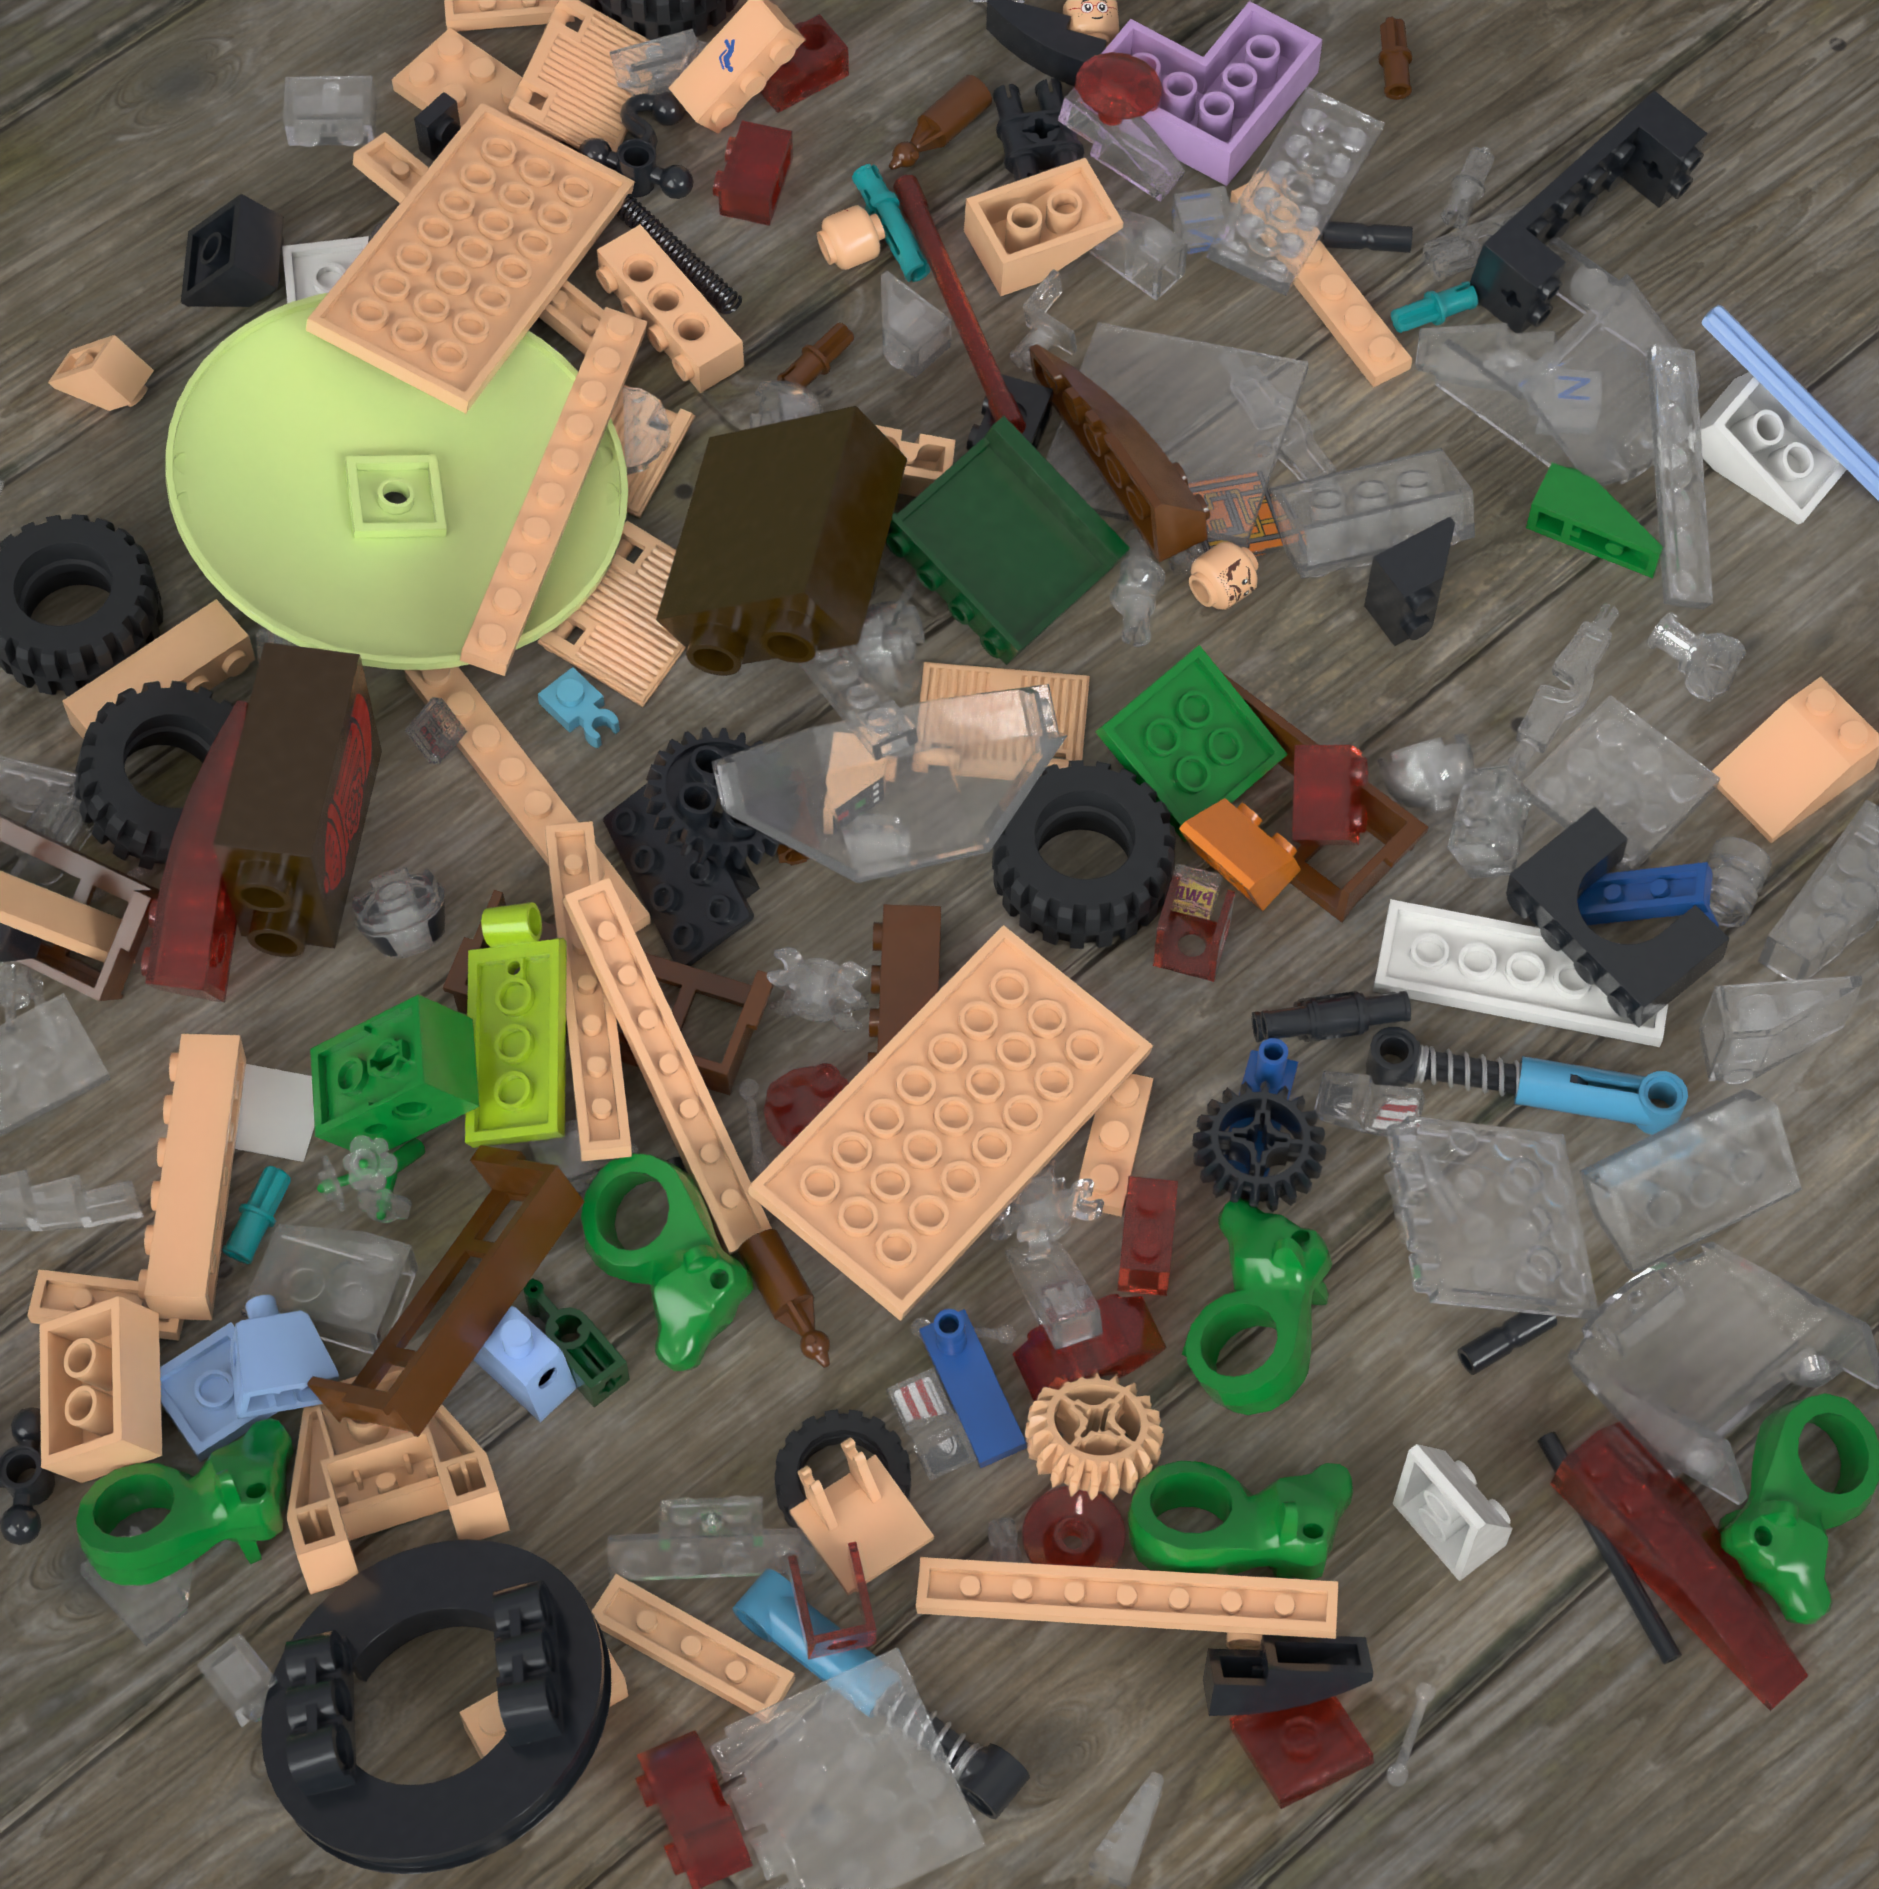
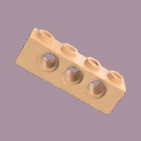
M641 224L597 249L599 269L596 270V276L600 285L607 293L614 292L620 299L625 314L648 321L646 333L649 341L658 352L664 350L671 358L676 373L683 381L690 380L696 389L702 393L744 368L743 341Z

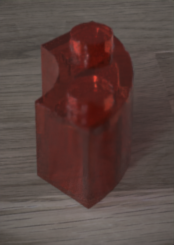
M1110 1294L1097 1300L1092 1305L1091 1310L1074 1319L1058 1325L1046 1323L1032 1329L1027 1334L1028 1340L1012 1355L1033 1401H1037L1043 1387L1059 1390L1065 1382L1071 1383L1081 1377L1090 1379L1096 1373L1100 1377L1117 1374L1118 1379L1152 1360L1167 1347L1143 1296L1120 1297L1119 1294Z
M696 1730L636 1755L643 1774L635 1777V1782L646 1808L656 1805L671 1843L664 1845L663 1849L674 1876L684 1873L691 1888L700 1889L753 1866L730 1805L724 1799L714 1767Z

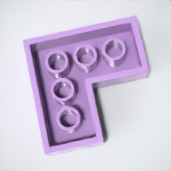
M1249 1L1205 56L1202 57L1130 19L1083 75L1082 109L1227 186L1317 75L1323 39Z

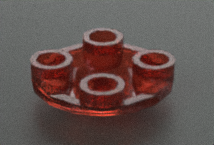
M1115 52L1095 55L1083 63L1076 76V91L1089 107L1098 112L1099 119L1104 124L1110 126L1120 125L1124 119L1144 116L1148 112L1156 110L1160 104L1162 82L1156 71L1145 61L1132 55Z
M822 1063L816 1067L808 1066L793 1069L779 1077L767 1089L764 1106L767 1129L776 1141L786 1148L849 1084L848 1080L840 1075L837 1067L828 1063Z

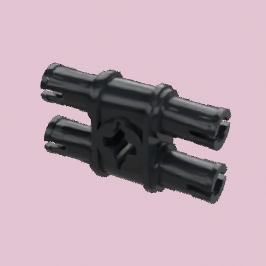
M1051 78L1052 92L1049 90L1047 79L1040 81L1035 86L1034 90L1038 97L1041 111L1024 113L1019 87L1014 84H1009L1011 95L1009 98L1007 97L1005 85L996 88L992 94L1000 119L996 127V133L1003 144L1005 152L1004 165L1010 173L1014 174L1015 182L1039 174V170L1052 169L1083 159L1085 151L1083 144L1077 137L1075 129L1076 116L1066 107L1062 84L1058 79Z
M1351 991L1301 998L1294 1002L1293 1007L1252 1012V1029L1256 1042H1262L1269 1038L1279 1039L1297 1036L1299 1040L1312 1042L1363 1035L1364 1032L1369 1030V1026L1411 1021V1004L1407 991H1400L1399 993L1390 992L1384 995L1367 997L1363 993Z

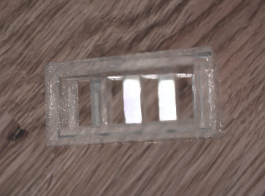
M1156 1772L1151 1773L1094 1851L1088 1870L1091 1876L1127 1888V1885H1131L1163 1793V1775Z

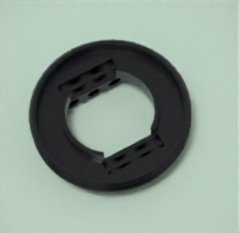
M469 1539L442 1541L415 1547L383 1559L361 1571L329 1595L309 1615L292 1640L287 1641L285 1644L284 1653L270 1682L262 1715L261 1738L263 1758L274 1792L296 1824L314 1843L336 1858L363 1869L392 1874H423L452 1869L493 1854L519 1839L548 1816L569 1794L595 1753L605 1727L611 1698V1664L603 1632L583 1596L559 1569L545 1559L509 1544ZM476 1627L494 1632L496 1661L500 1676L496 1677L498 1704L506 1732L500 1742L486 1756L454 1776L432 1783L417 1785L386 1782L368 1774L356 1764L353 1672L359 1680L366 1682L374 1670L395 1650L419 1636L439 1629Z

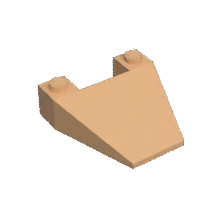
M392 1365L375 1390L388 1392L405 1367ZM357 1376L339 1382L352 1384ZM324 1404L303 1407L287 1521L310 1595L342 1585L359 1573L350 1543L351 1540L449 1509L458 1540H482L510 1531L487 1453L443 1405L439 1407L419 1437H415L409 1431L346 1417L339 1423Z

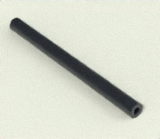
M1550 1432L1542 1436L1537 1441L1661 1661L1665 1665L1680 1658L1682 1654L1556 1432Z

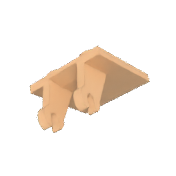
M851 1437L841 1443V1447L847 1457L850 1473L826 1489H823L820 1481L814 1480L809 1466L800 1469L798 1475L803 1483L807 1499L790 1510V1515L848 1596L863 1587L856 1558V1542L867 1584L934 1540L932 1532L878 1457L874 1455L866 1460L863 1452L858 1453L856 1450L855 1441Z

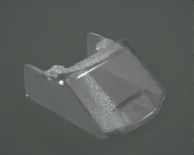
M1554 236L1548 242L1547 247L1566 262L1559 279L1563 284L1556 295L1585 315L1537 362L1523 352L1511 348L1499 349L1482 362L1453 340L1447 339L1441 346L1435 385L1550 467L1553 462L1564 467L1578 469L1584 475L1594 478L1601 486L1617 481L1624 484L1642 474L1660 460L1683 433L1696 403L1701 374L1628 273L1619 280L1566 242Z
M1711 1241L1701 1244L1703 1253L1678 1262L1674 1255L1649 1267L1620 1287L1585 1323L1582 1328L1584 1339L1576 1352L1572 1349L1570 1350L1568 1359L1573 1373L1674 1479L1684 1472L1737 1505H1741L1748 1497L1731 1444L1725 1437L1791 1382L1803 1387H1820L1834 1379L1842 1371H1845L1879 1389V1354L1871 1327L1866 1322Z

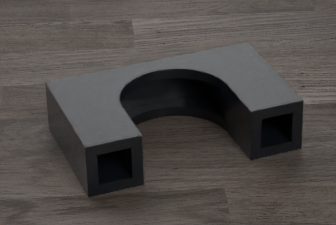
M1594 806L1509 874L1506 891L1507 900L1511 908L1520 917H1529L1540 928L1541 936L1553 950H1562L1574 962L1573 965L1577 974L1590 985L1595 984L1607 996L1608 1003L1615 1013L1624 1019L1629 1018L1639 1028L1724 958L1729 937L1696 905L1659 935L1642 943L1619 944L1606 940L1593 932L1583 920L1577 901L1587 888L1623 860L1628 838Z

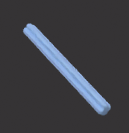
M1717 305L1712 308L1701 321L1702 325L1879 501V462L1723 306Z

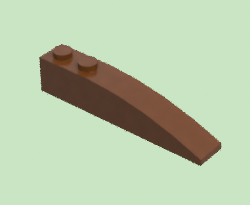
M1035 344L1029 347L1033 377L1039 385L1053 389L1052 405L1159 563L1208 540L1206 520L1210 519L1209 508L1199 493L1193 495L1189 489L1188 480L1181 465L1178 462L1171 463L1162 448L1142 425L1100 386L1075 367L1040 345Z

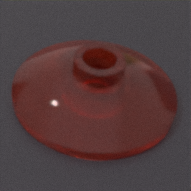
M1064 1486L1045 1493L1033 1503L1026 1514L1022 1529L1023 1547L1031 1564L1114 1568L1117 1565L1124 1550L1125 1526L1118 1509L1107 1497L1098 1492V1495L1091 1501L1088 1491L1078 1490L1071 1497L1068 1489L1069 1486ZM1068 1536H1077L1083 1544L1079 1548L1071 1549L1064 1544L1063 1540Z

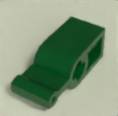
M534 1278L530 1279L523 1288L529 1313L534 1317H539L545 1323L546 1336L563 1352L577 1389L595 1408L630 1381L626 1360L586 1314L572 1307L558 1310L545 1295L543 1284ZM566 1334H578V1339L573 1342L566 1343L561 1340L562 1336Z

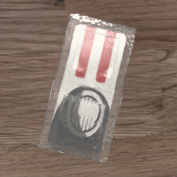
M1323 1071L1314 1110H1316L1319 1120L1383 1137L1416 1141L1425 1096L1420 1088L1374 1085L1371 1075Z
M934 1368L885 1390L930 1481L977 1460L958 1414L953 1413Z

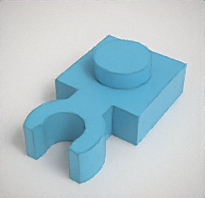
M573 667L538 693L539 704L569 733L581 725L584 728L586 741L595 748H599L602 745L601 736L595 731L597 727L607 726L615 734L620 731L617 716L608 709H601L605 705L604 696Z

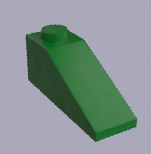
M1551 463L1531 504L1526 529L1653 579L1663 546L1594 478L1584 475L1578 469Z

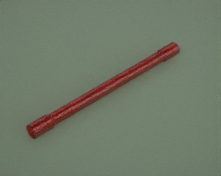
M904 175L895 181L893 185L894 192L900 201L904 215L912 225L983 387L994 421L996 423L1005 416L1022 434L1026 429V423L1014 396L1006 386L929 212V204L919 181L913 175Z

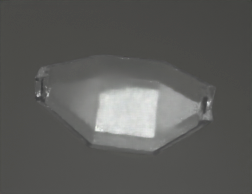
M1049 684L933 699L811 727L711 762L721 807L728 815L856 883H861L989 853L1068 735L1058 731Z

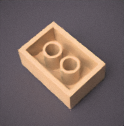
M117 1296L40 1324L41 1468L77 1482L85 1483L105 1476L115 1469L143 1463L162 1456L159 1313L121 1296Z

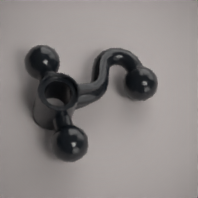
M663 92L657 96L646 93L637 94L627 99L622 105L620 117L622 124L636 139L622 142L617 152L612 151L609 143L602 138H589L580 146L579 153L635 181L632 191L634 198L648 195L654 189L655 184L660 185L662 192L671 199L684 198L693 188L692 174L684 166L671 165L665 169L656 166L655 150L658 143L656 133L647 121L637 115L641 111L652 112L655 120L662 125L672 126L679 123L683 119L685 108L672 92Z
M34 1407L22 1409L14 1416L11 1423L13 1438L19 1443V1446L8 1449L0 1457V1488H6L13 1497L12 1506L3 1513L0 1528L3 1537L10 1543L17 1545L31 1543L38 1537L41 1530V1518L33 1506L46 1501L53 1493L55 1486L54 1474L41 1468V1455L39 1454L41 1446L40 1409ZM31 1468L36 1469L31 1479L23 1483H16L22 1472Z

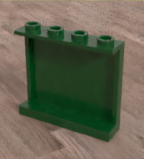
M1005 416L992 425L984 438L898 514L893 513L885 542L894 555L900 558L904 557L916 570L919 581L928 590L936 591L946 601L952 616L961 624L968 625L980 637V643L985 651L994 658H1000L1006 665L1111 571L1131 549Z

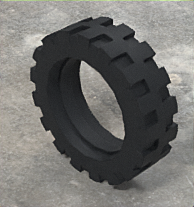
M838 1409L824 1412V1417L816 1419L815 1416L807 1418L802 1422L800 1430L795 1431L793 1429L785 1439L786 1445L783 1450H779L776 1459L774 1479L779 1509L784 1513L787 1524L792 1530L796 1528L800 1531L801 1538L810 1543L790 1515L792 1508L806 1500L802 1493L798 1471L803 1468L811 1455L826 1446L841 1444L851 1437L855 1441V1445L865 1448L878 1457L906 1498L910 1499L911 1471L907 1450H904L901 1446V1439L894 1430L888 1431L885 1428V1422L875 1416L872 1419L863 1417V1412L849 1409V1414H839Z

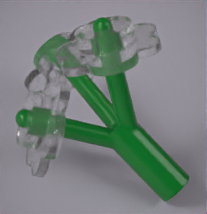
M365 1135L357 1136L351 1142V1153L347 1154L343 1159V1166L350 1173L340 1177L336 1176L328 1156L321 1157L324 1172L317 1174L319 1183L317 1191L322 1193L326 1202L334 1200L340 1212L345 1210L341 1187L350 1184L353 1189L358 1190V1208L367 1212L371 1219L381 1223H391L396 1218L401 1220L408 1219L409 1210L412 1206L411 1200L401 1195H394L393 1190L398 1173L425 1154V1147L419 1139L413 1138L395 1152L389 1153L387 1152L388 1143L385 1139L376 1138L372 1140Z

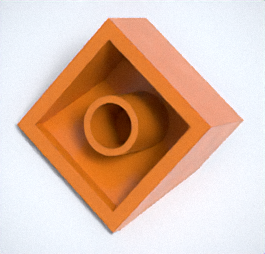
M1224 798L1185 821L1179 830L1198 856L1263 912L1301 870L1293 857L1298 851L1279 833L1276 832L1271 838L1258 826L1263 822L1262 819L1246 804L1241 802L1236 808Z

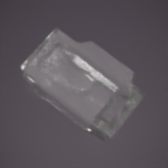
M690 29L613 50L609 53L618 87L628 91L632 96L645 93L657 96L663 92H671L669 90L670 85L699 55L694 31Z

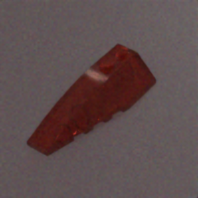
M245 701L236 702L211 745L189 792L171 842L160 885L158 899H153L150 905L148 919L150 928H154L151 947L144 949L141 960V973L143 976H146L145 984L161 991L223 1003L226 1001L237 921L213 842L249 705Z
M1623 1420L1598 1430L1562 1461L1550 1485L1582 1518L1596 1527L1619 1550L1646 1584L1770 1711L1806 1680L1808 1674L1752 1584L1745 1578L1737 1560L1726 1553L1721 1547V1535L1696 1494Z

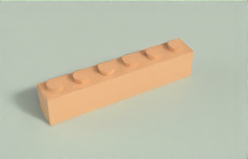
M181 1034L179 1053L172 1052L170 1056L169 1075L171 1082H174L173 1095H166L164 1098L163 1119L164 1123L168 1124L167 1137H160L157 1146V1163L159 1167H162L161 1180L153 1181L151 1208L153 1211H156L154 1225H147L144 1238L145 1253L150 1255L148 1269L140 1270L138 1278L139 1299L146 1300L148 1309L159 1313V1319L212 1320L246 1067V1056L240 1035Z

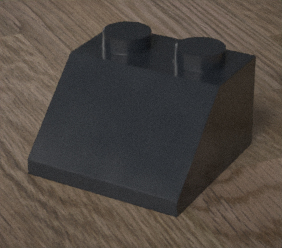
M240 194L189 230L181 303L187 307H251L265 296L271 295L277 289L280 282L279 262L280 252L284 244V238L282 237L284 217Z
M1451 516L1373 556L1364 607L1394 646L1408 639L1417 640L1431 630L1434 624L1455 528V522Z

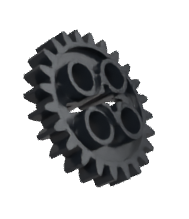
M704 727L697 740L689 731H686L681 743L671 739L666 751H658L654 764H651L646 778L648 783L644 791V797L650 799L646 813L657 815L653 828L655 830L668 828L669 832L665 843L671 844L678 840L682 842L683 846L680 853L682 856L689 854L692 850L699 852L698 863L701 865L707 860L708 856L715 857L718 869L723 868L727 858H731L738 869H742L747 856L753 863L758 865L764 853L773 857L779 845L786 844L798 819L796 811L800 804V799L794 797L798 784L797 782L786 781L790 771L789 766L775 767L774 764L779 754L773 752L764 756L760 753L763 746V741L761 740L755 742L752 746L746 745V735L744 732H741L736 740L729 739L727 729L722 728L718 738H713L710 731ZM733 767L735 774L724 803V809L717 828L712 829L709 827V822L720 793V787L727 768Z

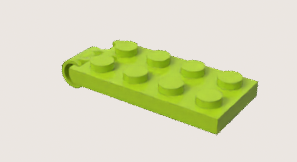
M533 902L486 908L482 914L481 924L484 939L491 948L468 950L467 1016L473 1019L480 1107L465 1113V1143L472 1148H478L480 1145L495 1146L565 1137L567 941L564 938L538 941L542 935V919L537 905ZM520 967V971L514 975L516 969Z

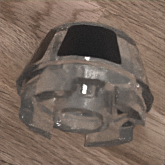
M407 867L384 872L369 881L372 889L362 898L353 897L354 925L386 957L395 959L418 955L435 945L445 933V889L439 882H436L434 875L428 869H425L422 874H409Z

